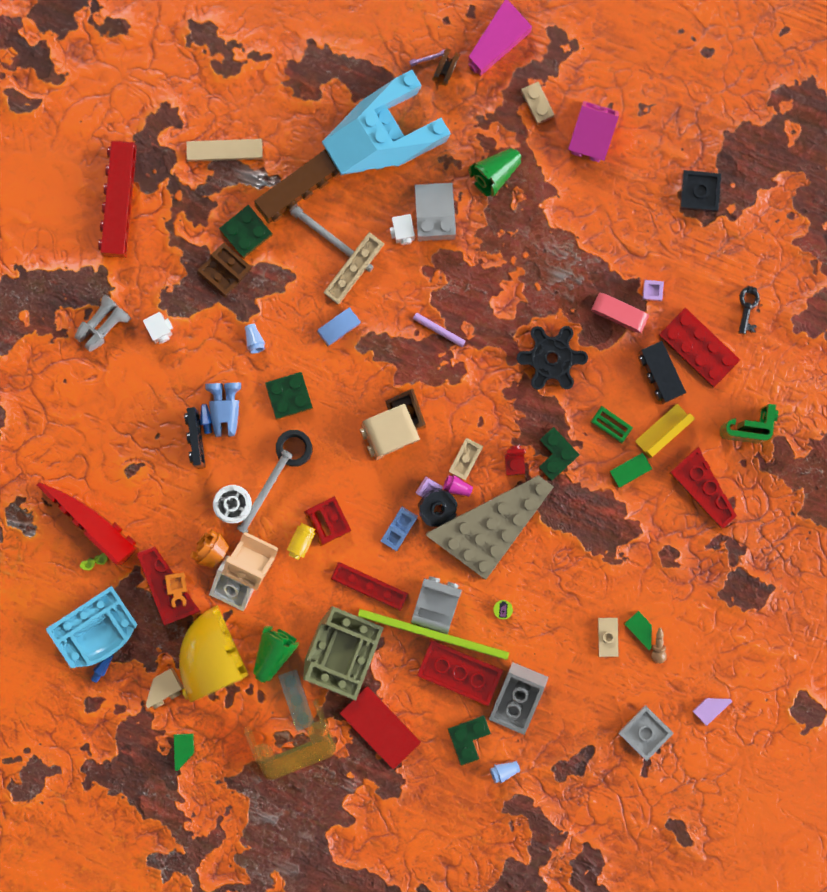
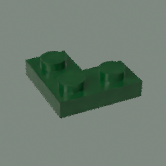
M554 427L539 440L552 454L539 466V469L551 481L580 455Z
M484 715L448 728L461 766L479 759L473 740L491 734Z

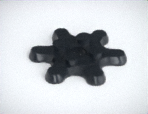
M540 326L532 328L531 337L535 341L534 349L531 351H521L517 354L516 358L519 364L531 365L535 368V376L531 380L532 387L540 390L545 386L547 380L553 378L558 380L563 389H571L574 385V380L570 375V368L576 364L583 365L588 360L586 352L574 351L570 348L569 341L573 337L572 328L569 326L562 327L555 337L547 336L544 329ZM554 353L557 356V361L549 363L547 361L548 354Z

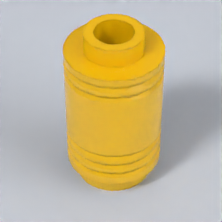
M301 523L289 543L287 550L290 552L288 555L298 560L300 557L304 558L314 538L315 529Z

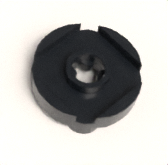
M441 488L427 492L418 503L420 517L428 526L439 527L456 517V499L448 491ZM442 504V506H441V510H442V511H441V512H438V511H435V512H434L435 506Z

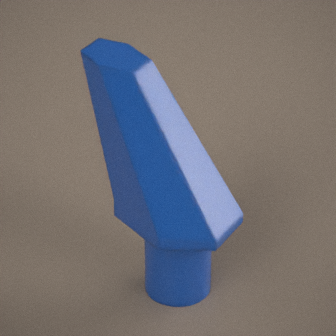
M202 404L200 425H203L204 434L212 433L211 416L207 404Z
M113 655L101 661L93 669L94 674L91 677L93 682L97 683L100 677L105 675Z

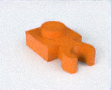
M185 574L165 575L167 594H173L174 596L171 601L172 607L176 608L175 601L178 599L182 600L183 606H186V599L182 596V593L187 592Z

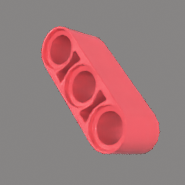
M604 293L598 294L591 309L595 314L637 333H642L649 318L647 313Z

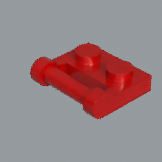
M335 496L304 511L320 539L318 541L320 546L352 531ZM317 511H321L331 531V535L326 536L316 516Z

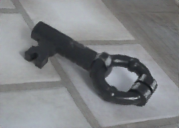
M748 285L739 294L743 315L738 333L746 335L748 330L756 333L754 328H757L756 325L749 324L748 320L751 310L758 305L760 296L756 287ZM745 293L755 295L754 303L745 302Z

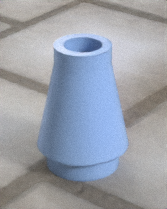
M249 324L245 326L247 349L252 354L263 351L265 349V342L258 332L256 325Z
M517 761L494 765L490 769L495 783H503L520 772Z

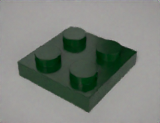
M249 205L219 228L243 258L273 235Z
M302 372L265 383L276 420L313 409Z

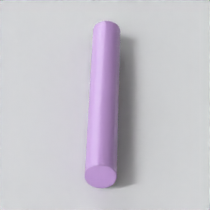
M418 313L413 317V320L460 347H463L466 342L464 339Z

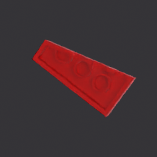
M156 547L137 553L164 626L201 612L187 592L182 593V596L186 599V606H183L182 600L178 599L175 601L176 608L172 607L171 601L174 596L173 594H167L165 575L174 573Z

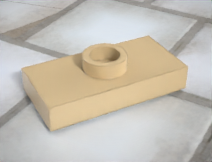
M598 618V657H619L618 618Z

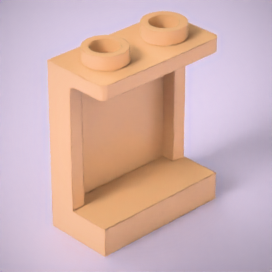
M244 532L233 554L227 558L222 574L257 591L275 560L278 548Z

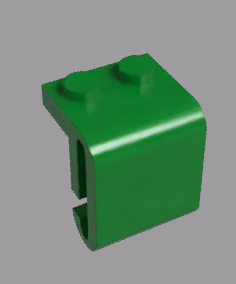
M767 404L762 407L759 422L744 420L738 423V430L762 434L731 430L730 427L736 425V419H731L720 427L721 437L727 440L756 444L769 440L773 435L774 421L777 422L778 419L776 405Z

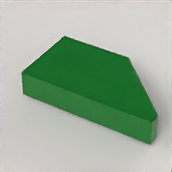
M637 611L624 625L650 650L652 625Z
M194 733L174 734L175 771H178L195 753Z

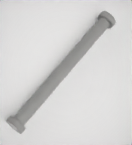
M282 450L281 458L253 503L249 515L243 520L241 525H238L237 529L240 532L247 533L249 531L250 523L288 459L292 458L293 454Z

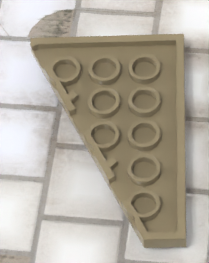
M537 475L513 489L484 502L478 507L455 517L451 521L428 531L426 536L486 580L553 489V486Z

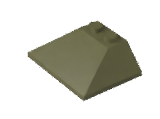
M331 606L319 622L305 657L303 680L356 700L384 627Z

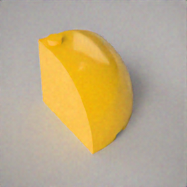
M218 605L201 614L189 627L182 641L179 654L180 675L184 686L182 693L186 700L189 699L190 703L249 676Z

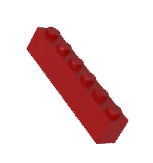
M111 140V146H108L107 157L110 159L109 165H106L105 174L108 176L107 183L104 184L106 201L102 203L104 221L101 220L100 222L102 239H99L98 250L101 251L103 256L127 258L137 146L134 142Z

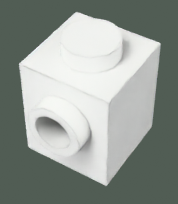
M411 214L392 217L393 227H390L392 239L395 238L396 243L401 245L412 243V240H415Z
M161 312L143 320L155 343L159 342L162 344L170 339L169 336L173 335L171 329H173L171 322L168 318L164 319Z

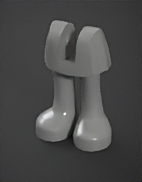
M105 294L101 299V306L87 323L82 321L74 338L78 342H82L91 333L93 336L84 346L91 352L105 342L104 337L118 322L127 323L132 318ZM113 311L103 325L96 330L95 327L109 312Z

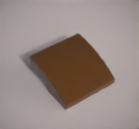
M223 243L211 254L210 259L197 270V274L226 298L252 267Z

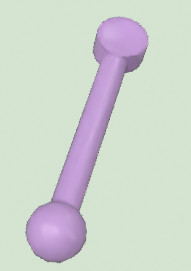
M445 50L431 56L409 61L410 66L441 57Z

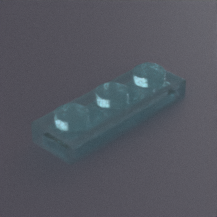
M297 669L278 675L296 731L314 726L315 722Z

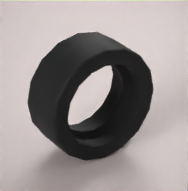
M289 430L278 438L276 453L280 459L284 442L291 437L300 438L305 444L304 455L299 459H288L286 463L288 466L298 467L310 459L312 443L304 432Z

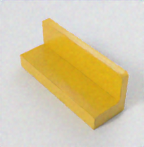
M676 404L635 442L649 458H652L695 418L690 413L687 414Z

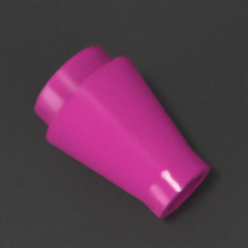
M448 475L443 489L451 494L469 497L473 486L455 475Z

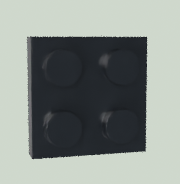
M683 170L680 209L718 212L721 173Z

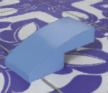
M349 307L318 329L317 333L326 345L330 346L357 327L361 322Z
M401 507L381 542L397 551L418 516Z

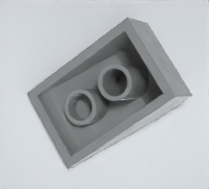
M453 184L415 185L418 241L456 239Z
M512 662L489 720L525 735L545 689L548 677Z

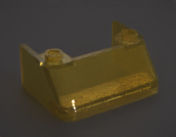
M318 699L314 700L313 704L320 720L311 724L308 729L310 742L274 755L272 748L268 744H256L250 726L243 729L253 757L267 779L275 780L330 758L335 754L336 743Z

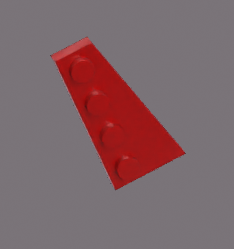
M699 446L669 472L721 529L725 528L737 517L726 495L720 488L719 482L714 477L708 462L703 457Z

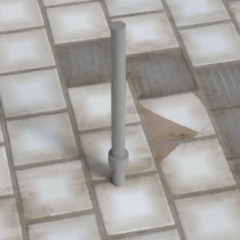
M298 205L290 211L293 217L302 220L347 256L351 257L354 253L351 248L306 215ZM369 264L366 270L370 272L374 266Z

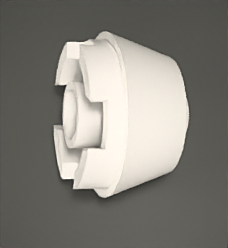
M228 485L221 488L216 493L213 501V508L217 517L226 523L232 524L243 521L249 515L252 507L249 493L237 485Z

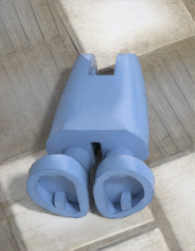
M222 383L205 384V389L212 393L214 401H209V408L215 437L222 436L223 422H228L229 437L235 436L239 415V400H235V394L241 389V383H224L226 400H222Z

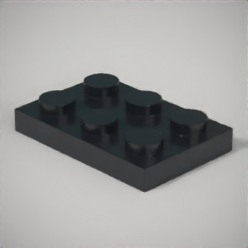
M195 407L187 408V413H184L185 424L189 427V432L186 433L187 442L192 449L189 452V461L198 469L206 468L200 414Z

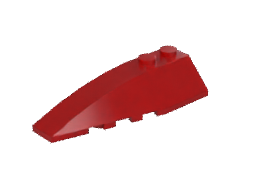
M40 482L37 484L52 502L59 504L58 507L64 514L73 518L72 522L77 527L85 530L84 534L115 565H123L138 550L135 546L136 541L129 535L127 537L121 533L123 529L116 522L112 524L96 510L63 491Z

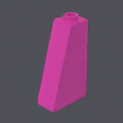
M509 0L503 2L469 55V68L474 73L478 72L480 76L531 33L532 26Z

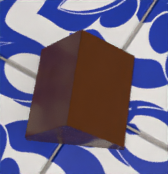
M414 389L405 391L385 401L388 410L405 404L416 430L426 428Z

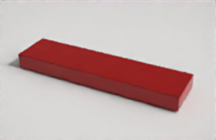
M338 562L331 577L332 580L401 611L408 596V593L341 562Z

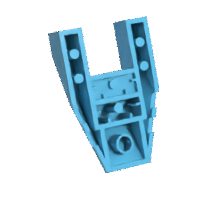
M413 70L396 77L360 101L322 141L324 148L341 175L364 172L369 169H383L389 166L397 167L448 140L451 133L442 118L404 136L390 113L389 108L418 94L422 85Z

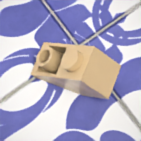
M173 668L153 678L146 702L147 708L153 706L156 709L164 704V699L170 697L172 700L181 695L180 690L184 689Z

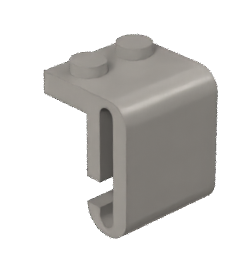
M429 576L428 579L424 578L411 623L448 634L462 590L458 589L459 585L448 582L447 585L439 583L440 579Z

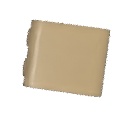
M405 404L364 420L360 429L363 439H367L370 445L367 447L370 456L375 457L376 460L420 440Z

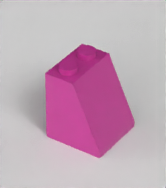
M583 101L568 150H571V154L576 156L584 154L590 156L589 159L600 162V160L605 161L619 117V111Z

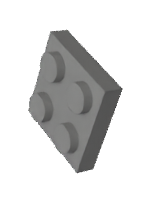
M646 705L618 732L646 761L674 734Z

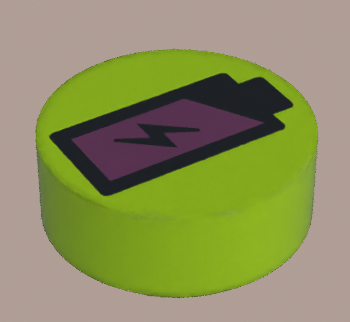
M500 600L494 605L493 611L497 618L508 619L513 613V607L510 602Z

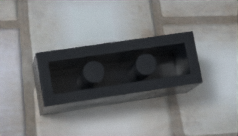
M662 341L639 352V362L642 367L645 366L647 369V379L650 384H654L656 389L654 393L658 401L665 404L686 393Z

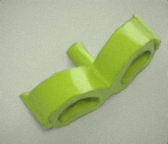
M101 553V555H96L94 559L89 558L87 561H82L80 568L91 570L95 563L104 565L108 557Z

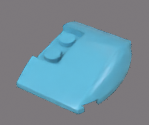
M111 586L46 628V631L69 666L76 668L91 666L112 656L129 640L134 628L136 629L137 623Z

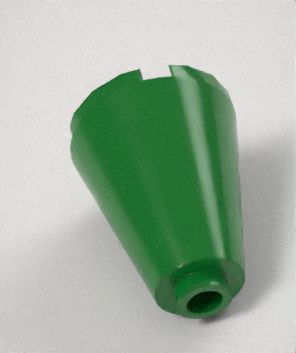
M512 148L504 150L469 166V175L471 178L474 176L476 180L474 184L481 193L487 197L490 195L493 197L521 164V154L518 150Z
M265 626L262 630L253 670L254 675H256L255 678L261 682L270 681L299 645L295 637L281 629H278L277 632L273 631L272 626Z

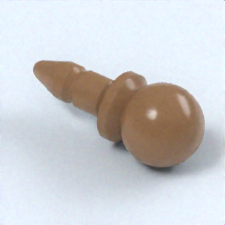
M659 628L656 633V645H653V652L651 654L652 660L657 664L665 662L667 658L666 646L663 645L664 634L662 628Z

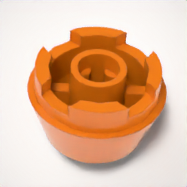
M211 529L210 534L206 532L199 539L196 553L192 551L190 557L195 560L196 564L213 568L225 559L228 545L219 532L216 533Z

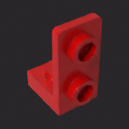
M520 445L509 446L508 450L504 453L506 476L525 475L524 454L526 449H521Z

